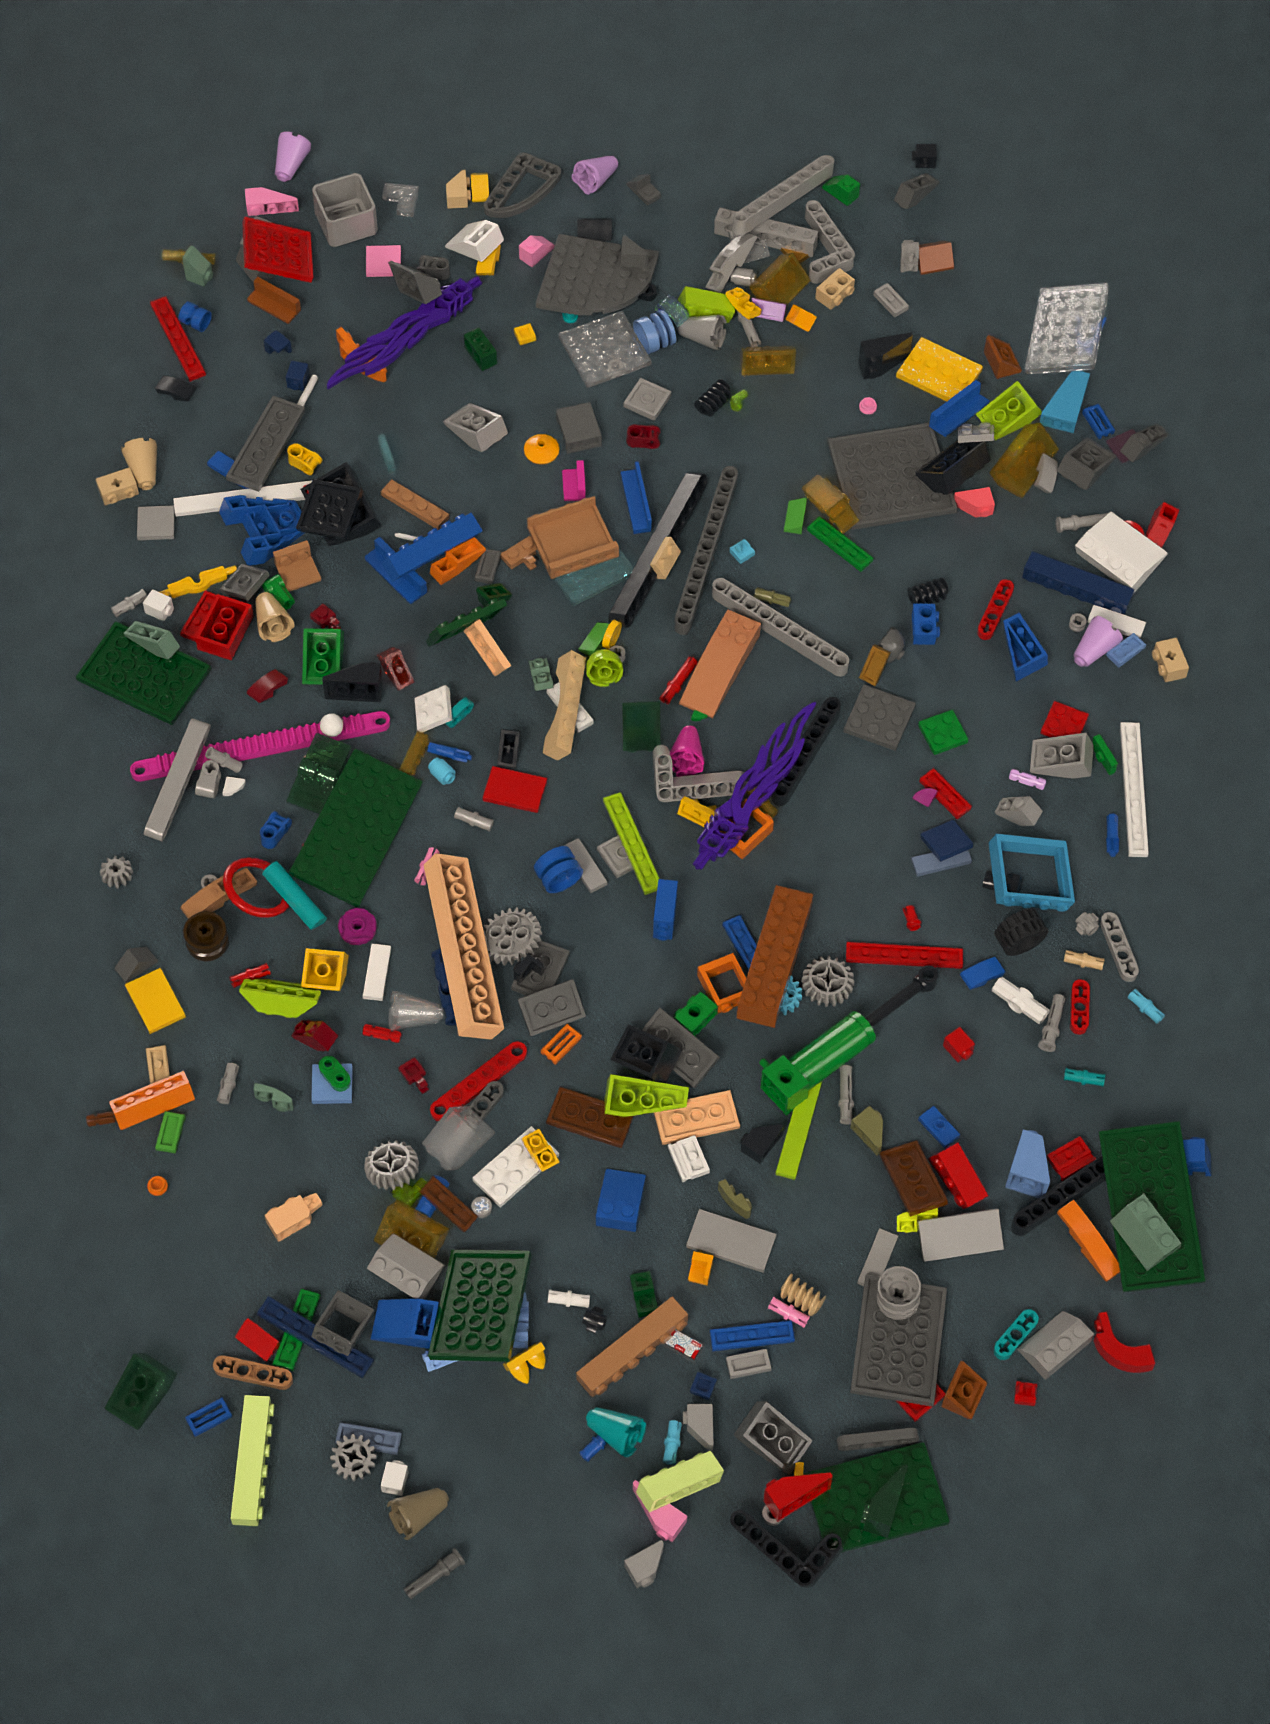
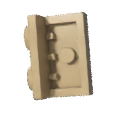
M665 537L650 563L657 574L656 579L667 578L681 552L672 537Z

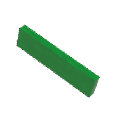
M820 516L807 527V531L860 572L873 562L872 556Z
M301 1289L293 1311L312 1322L321 1295ZM284 1332L273 1361V1366L293 1372L303 1342Z

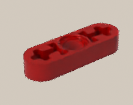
M1082 979L1076 980L1071 988L1070 1029L1078 1035L1084 1034L1089 1025L1090 986L1087 981ZM1078 986H1081V987H1082V990H1083V992H1082V997H1078V996H1079ZM1082 1003L1085 1006V1010L1078 1011L1074 1005ZM1078 1017H1081V1028L1077 1024Z

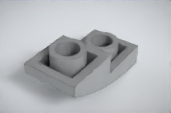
M1042 454L1036 469L1039 471L1034 486L1048 494L1052 493L1058 462L1046 454Z

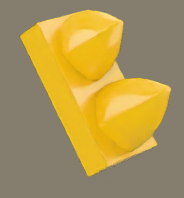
M684 796L681 799L677 814L704 827L706 822L709 823L710 816H714L717 806L711 805L706 807L700 804L698 799H690Z
M536 1342L512 1357L510 1362H504L503 1366L517 1380L528 1384L529 1368L526 1361L528 1360L532 1366L538 1369H544L546 1359L543 1350H545L542 1342Z

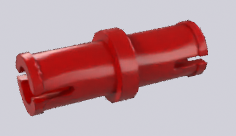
M267 963L252 969L247 968L242 973L230 976L233 988L242 985L244 979L254 980L271 975Z

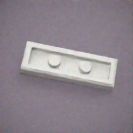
M1093 605L1087 621L1090 623L1094 616H1101L1113 624L1111 628L1114 631L1118 629L1121 634L1126 636L1135 633L1139 638H1141L1146 625L1144 621Z
M371 945L363 999L383 1001L391 946Z

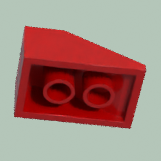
M830 1472L782 1477L778 1481L773 1479L766 1484L763 1501L776 1521L779 1522L831 1489L833 1475Z

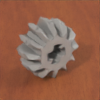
M114 855L112 860L107 858V863H102V869H100L103 883H107L110 888L115 885L117 889L120 884L126 886V881H131V875L133 874L130 861H125L123 856L118 859L116 855Z

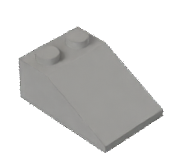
M468 403L443 421L467 445L480 452L487 450L491 445L500 441L502 437L508 434L501 415L472 403Z
M1087 733L1033 740L1030 772L1072 779L1089 777L1092 771L1094 745Z

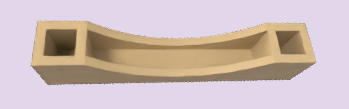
M572 650L558 658L556 675L560 683V698L555 718L545 737L543 754L557 761L571 753L586 657Z

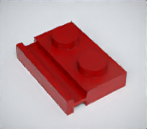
M1081 1136L1049 1153L1046 1159L1056 1173L1060 1175L1061 1180L1064 1181L1095 1161L1096 1157L1091 1154V1150Z

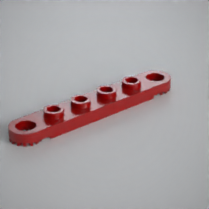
M518 1041L512 1042L433 1102L430 1107L431 1117L439 1122L445 1121V1119L477 1097L488 1083L499 1080L516 1067L517 1064L522 1062V1060L524 1061L527 1056L525 1044ZM521 1048L523 1052L521 1055L515 1056L512 1054V1050ZM436 1107H444L446 1109L445 1113L442 1115L436 1114L434 1112Z

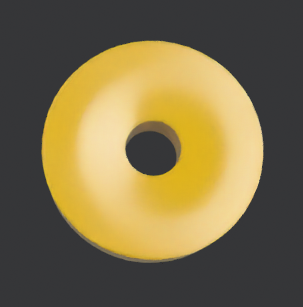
M613 620L609 624L603 637L602 647L610 650L615 645L621 632V622Z

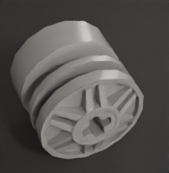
M894 1266L884 1271L878 1280L877 1304L880 1311L886 1317L894 1320H904L911 1317L917 1311L921 1295V1282L918 1275L904 1266Z

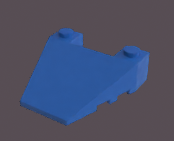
M244 495L223 498L219 513L225 525L243 523L250 538H245L241 554L249 566L267 562L273 557L274 551L287 547L305 533L296 529L302 511L294 500L273 498L272 501L263 500V497L249 499Z

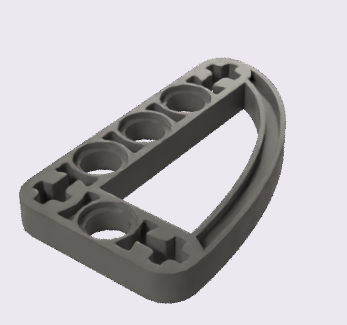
M520 153L484 202V213L493 218H507L530 209L547 196L560 181V167L528 153ZM537 165H540V166H542L543 168L540 169V170H537V169H535L534 167L537 166ZM519 171L520 174L513 175L512 172ZM527 172L547 180L528 198L517 204L503 207ZM506 182H509V183H511L512 185L509 186V187H506V186H504L503 184L506 183ZM497 194L504 195L503 198H496L495 196Z

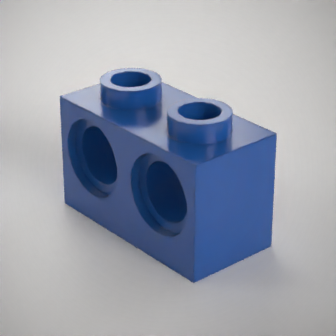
M913 604V645H935L936 638H939L940 627H936V622H939V611H936L935 604Z

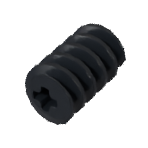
M722 379L717 380L707 392H704L695 401V408L701 414L712 417L714 412L718 411V408L727 403V399H731L732 394L729 385Z
M940 577L939 580L934 579L932 582L927 581L925 584H919V586L914 585L912 589L908 587L909 600L912 604H926V601L932 604L933 598L938 603L939 596H941L944 601L946 600V594H948V585L945 579Z

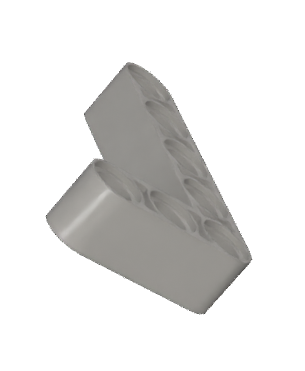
M816 200L807 202L805 220L812 230L818 231L819 240L829 252V255L810 263L809 280L812 283L818 284L825 281L839 268L844 272L850 271L854 266L855 252L822 205Z
M658 745L653 750L654 785L657 798L661 802L681 801L684 796L690 799L731 796L738 779L744 773L742 771H729L673 777L669 748L665 745ZM746 781V782L744 783V785L742 786V788L740 789V791L745 787V785L748 783V781Z

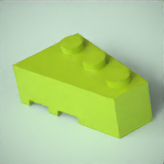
M687 286L684 287L678 298V301L686 311L678 302L673 307L675 324L684 317L723 315L726 323H729L735 313L734 306L725 294Z

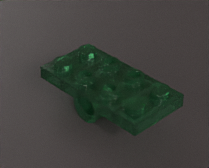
M316 733L306 757H303L299 764L297 777L286 801L320 815L337 783L350 753L351 746Z

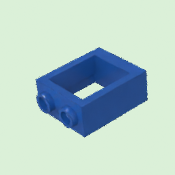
M658 879L653 923V938L658 940H672L678 881Z

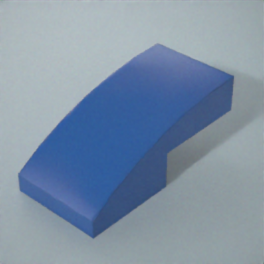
M993 957L960 973V976L971 990L984 986L989 980L1002 977L1005 974V970L997 958Z

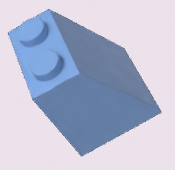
M1023 1130L1005 1188L1040 1198L1046 1194L1050 1183L1043 1136L1033 1130Z

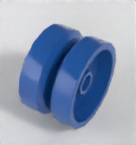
M568 846L556 847L546 852L534 864V871L538 878L542 880V885L548 893H558L570 888L583 875L581 865L575 860V856Z

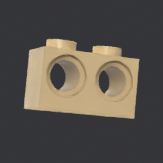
M839 268L816 288L815 299L832 310L835 306H839L846 296H850L854 292L855 279Z

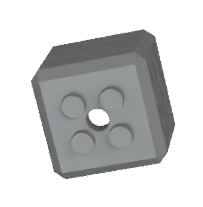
M353 173L317 184L313 187L315 215L330 246L337 247L376 234L378 231L376 206L360 174Z

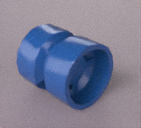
M187 301L182 306L179 313V321L181 323L191 326L200 332L207 329L212 317L210 311L202 307L199 308L198 305Z

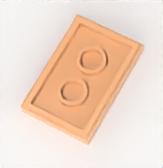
M480 619L464 630V633L494 676H497L511 666Z

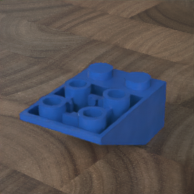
M424 1299L379 1300L371 1340L429 1349L439 1302Z

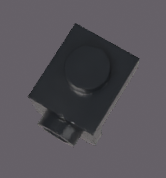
M528 954L522 962L519 961L513 969L514 980L521 983L532 970L542 976L544 973L543 962L539 958H533Z

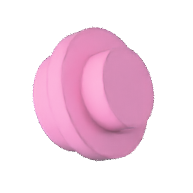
M867 397L860 402L859 409L864 414H873L877 409V404L874 399Z

